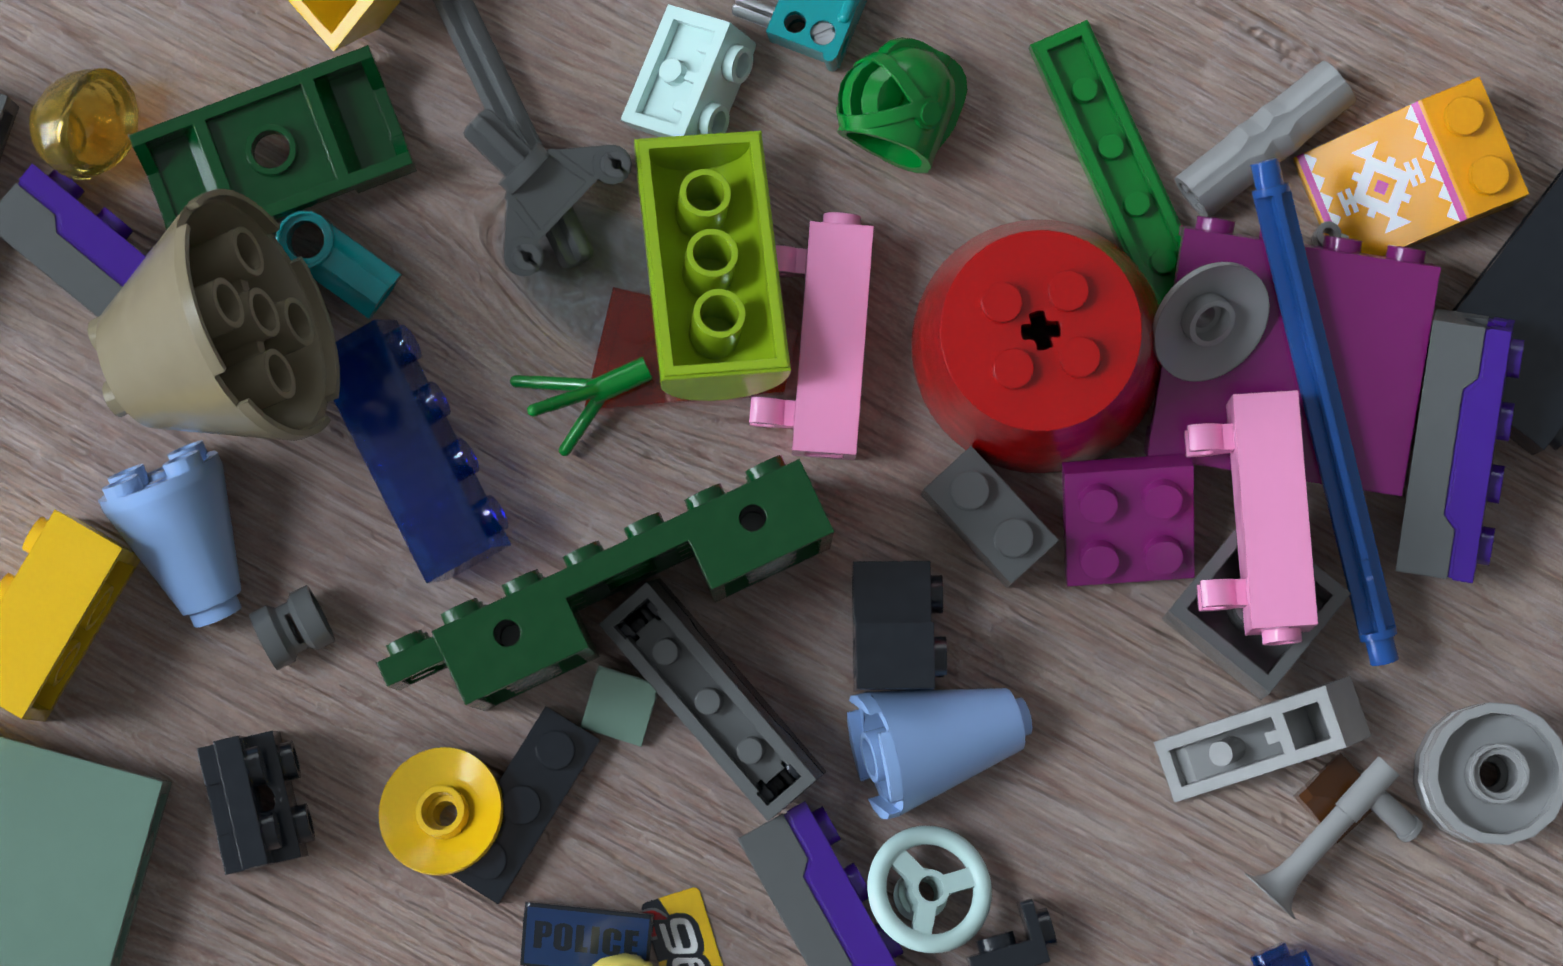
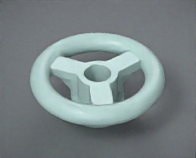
M916 826L895 834L878 850L868 874V899L877 922L894 941L914 951L943 953L959 948L978 933L990 910L992 885L989 871L983 858L965 838L942 827ZM919 845L939 846L958 857L966 868L943 875L937 870L923 868L906 850ZM891 867L901 876L894 888V903L898 911L905 918L912 921L911 928L897 917L888 899L887 877ZM920 882H925L932 887L934 892L933 901H928L921 896L919 892ZM972 888L971 907L963 921L949 931L932 934L935 916L945 908L948 896Z

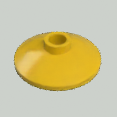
M447 747L419 752L403 762L389 778L379 804V827L389 851L406 867L416 872L433 876L454 874L469 868L479 861L493 845L503 819L502 793L492 771L472 754L460 749ZM449 805H455L457 809L455 821L449 826H442L440 823L442 810Z

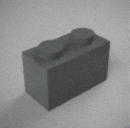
M972 446L927 485L921 493V496L1006 588L1059 541Z

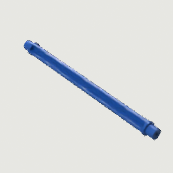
M1279 158L1264 160L1250 165L1256 190L1251 192L1347 589L1351 593L1349 597L1360 642L1366 644L1370 665H1386L1399 660L1394 636L1398 632L1289 182H1284Z

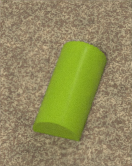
M746 131L634 139L635 162L662 390L673 397L681 399L715 401L746 397L778 386L789 377L791 367L762 132Z

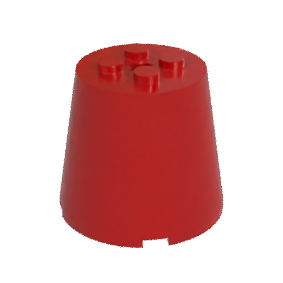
M1036 219L1016 221L997 226L973 237L956 249L934 273L925 288L917 308L912 331L911 352L918 388L929 412L941 429L965 450L972 446L987 463L994 466L1024 473H1051L1062 471V462L1096 460L1118 446L1133 432L1146 415L1155 398L1161 364L1154 354L1152 324L1159 304L1148 280L1129 256L1111 241L1093 231L1067 222ZM1042 316L1047 326L1058 327L1060 337L1050 338L1051 348L1037 350L1034 340H1023L1021 329L1031 328V318Z

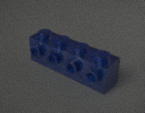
M374 319L336 341L340 366L339 398L335 399L334 402L425 582L433 583L449 580L511 546L504 531L508 528L505 512L492 495L486 496L475 474L479 472L478 460L469 444L462 438L457 439L447 419V416L451 413L449 403L439 386L432 381L428 382L418 362L422 357V353L412 332L405 325H399L397 320Z

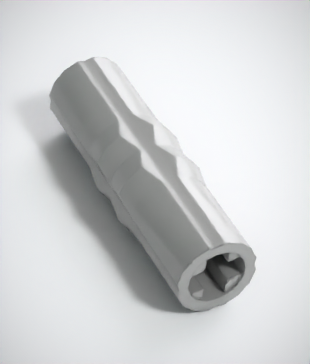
M1326 61L1320 62L1174 178L1177 187L1199 215L1213 216L1254 183L1251 164L1273 158H1279V162L1283 161L1356 102L1351 87L1331 64Z

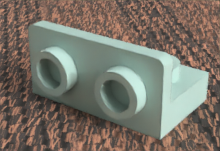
M668 4L625 107L621 121L633 129L658 137L726 133L729 125V112L741 83L748 78L751 72L756 43L731 22Z

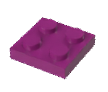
M1186 454L1062 462L1064 566L1067 587L1195 578L1194 465L1192 457H1186Z

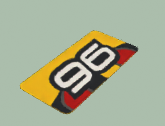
M692 887L645 902L642 905V912L655 914L652 944L659 966H723L698 888Z

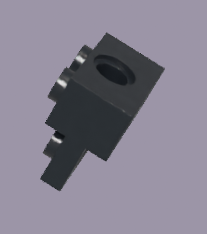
M272 730L251 736L238 735L213 741V745L197 748L225 875L309 856L306 843L315 841V831L307 803L297 805L292 780L301 778V771L292 740L283 742L281 732ZM266 784L274 793L275 806L274 809L263 812L258 786Z

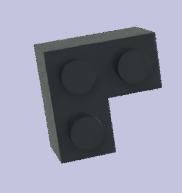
M853 561V692L933 690L935 688V678L947 676L946 636L934 637V622H931V614L943 613V576L931 575L930 561Z

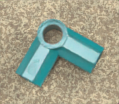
M298 211L288 215L281 222V227L276 232L275 238L283 247L290 260L299 257L292 247V236L295 230L306 223L317 224L324 234V245L316 256L308 259L303 258L314 280L366 318L371 319L391 294L402 274L334 226L327 218L312 211Z

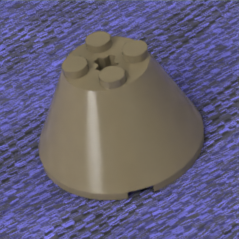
M228 189L207 191L190 200L101 316L92 319L88 323V336L92 346L97 351L100 366L106 379L102 387L103 397L109 409L116 416L123 417L129 414L138 423L153 429L289 441L303 440L321 432L330 423L331 419L328 415L325 416L328 402L339 398L340 366L335 335L327 308L303 257L300 256L290 260L283 247L272 234L278 231L281 226L253 200Z

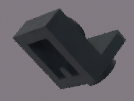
M1032 899L1017 902L1027 939L1016 942L1013 931L978 940L976 944L979 953L966 957L968 966H1037L1050 962L1047 948L1057 945V939L1048 909L1036 910Z

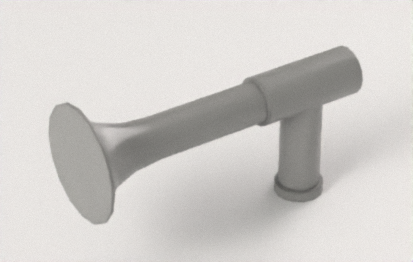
M1378 756L1335 803V808L1279 867L1262 875L1252 876L1247 873L1245 875L1295 919L1292 912V903L1299 884L1354 822L1357 823L1369 809L1385 822L1402 842H1409L1416 838L1421 832L1423 823L1386 791L1400 775Z

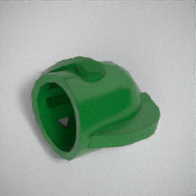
M904 37L889 40L880 47L878 52L868 54L856 61L840 83L837 97L838 105L836 107L839 124L837 133L866 152L900 169L914 173H928L937 151L954 130L964 106L968 89L967 77L963 68L949 55L934 49L923 41Z

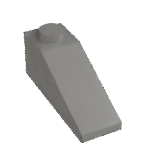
M1347 676L1155 741L1154 745L1175 803L1349 747L1371 737V733L1351 676Z

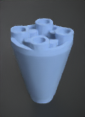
M203 440L187 444L167 454L169 461L165 462L162 467L148 473L144 464H138L108 478L110 484L102 488L104 495L98 500L103 513L181 614L183 616H190L195 628L220 621L242 608L237 594L241 591L223 464L218 452H207Z

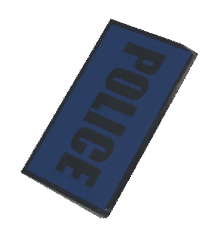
M525 901L520 965L592 966L601 958L622 953L638 955L644 961H650L655 914Z

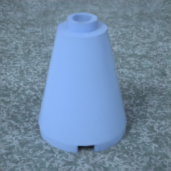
M1007 688L868 691L850 696L849 702L859 709L847 712L849 739L860 781L871 779L875 784L879 796L868 798L873 810L881 819L899 817L1018 753L1025 747V736L1032 734L1033 729L1030 711L1025 700L1022 697L1015 699L1012 692Z

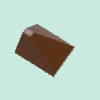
M1339 753L1297 791L1293 797L1320 824L1335 808V803L1361 774ZM1369 809L1357 823L1354 822L1348 828V830L1337 840L1336 843L1340 842L1351 830H1353L1364 818H1366L1372 812V810Z

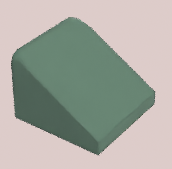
M598 665L580 728L642 747L658 693L646 680Z

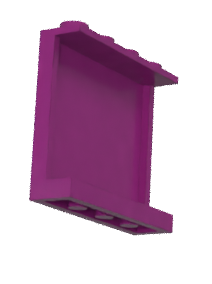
M1197 216L1195 227L1180 225L1179 235L1181 236L1174 285L1193 270L1215 262L1241 264L1253 271L1266 287L1270 304L1268 322L1259 343L1250 355L1237 367L1217 378L1206 381H1186L1173 376L1160 365L1151 425L1147 426L1143 451L1146 456L1186 454L1184 431L1188 430L1187 426L1203 423L1227 424L1226 404L1233 394L1298 390L1306 482L1322 484L1261 229L1259 237L1234 233L1235 221ZM1324 235L1322 247L1304 244L1362 488L1363 491L1402 496L1441 267L1431 263H1424L1426 251L1388 245L1385 257L1361 253L1363 241ZM1230 453L1192 457L1193 464L1231 470Z

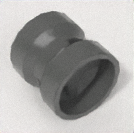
M308 585L289 593L287 602L276 608L265 605L249 613L257 637L276 670L296 662L298 653L308 648L320 650L336 642L328 620ZM289 613L291 614V616H292V618H293V620H294V622H295V624H296V626H297V628H298V630H299V632H300V634H301V636H302V639H300V637H299V635H298V633H297V631H296V629H295V627H294V625H293V623H292L290 617L288 616Z

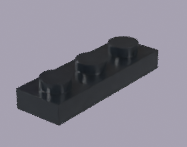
M545 706L498 782L503 798V819L493 845L475 864L463 871L450 875L493 902L500 904L601 740Z

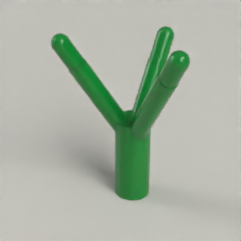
M642 356L593 379L514 375L510 379V384L515 388L569 391L529 405L527 413L532 417L589 400L559 447L560 455L568 456L605 401L653 380V377Z

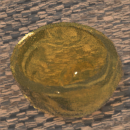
M108 68L83 69L69 72L63 77L58 78L44 90L30 111V136L36 151L50 167L70 179H91L109 171L121 162L131 150L132 144L128 135L138 132L139 110L134 91L125 78Z

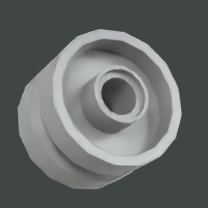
M1489 702L1474 704L1449 712L1427 730L1415 753L1413 784L1421 808L1440 830L1463 842L1510 845L1532 838L1556 818L1563 804L1562 741L1542 717L1519 705ZM1483 762H1490L1497 770L1496 781L1488 787L1481 783L1479 776L1480 767Z

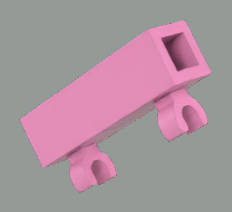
M828 212L823 214V222L810 221L808 249L776 245L779 277L805 278L796 401L751 397L749 423L750 426L794 429L792 456L855 460L874 230V226L861 225V216L856 214Z
M1298 390L1233 394L1226 404L1227 424L1188 425V430L1184 431L1186 457H1205L1230 453L1240 579L1200 581V585H1197L1198 611L1243 608L1245 636L1262 635L1263 645L1269 646L1302 642L1301 632H1309L1318 625L1299 393Z

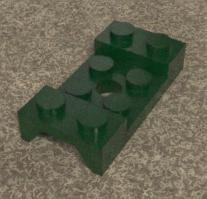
M368 45L128 135L133 149L148 177L166 230L190 200L214 189H228L243 194L261 206L276 220L353 190L361 193L417 172L374 55ZM272 134L283 136L288 140L290 146L287 160L275 168H266L259 165L255 159V148L258 142L263 137Z

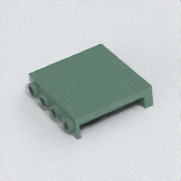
M0 736V966H120L171 789V781L149 775L136 774Z

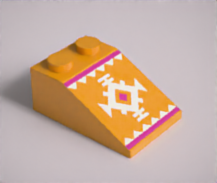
M1480 76L1421 99L1292 159L1319 225L1328 221L1336 223L1341 230V237L1363 241L1361 253L1385 257L1388 245L1413 247L1515 206L1529 195Z

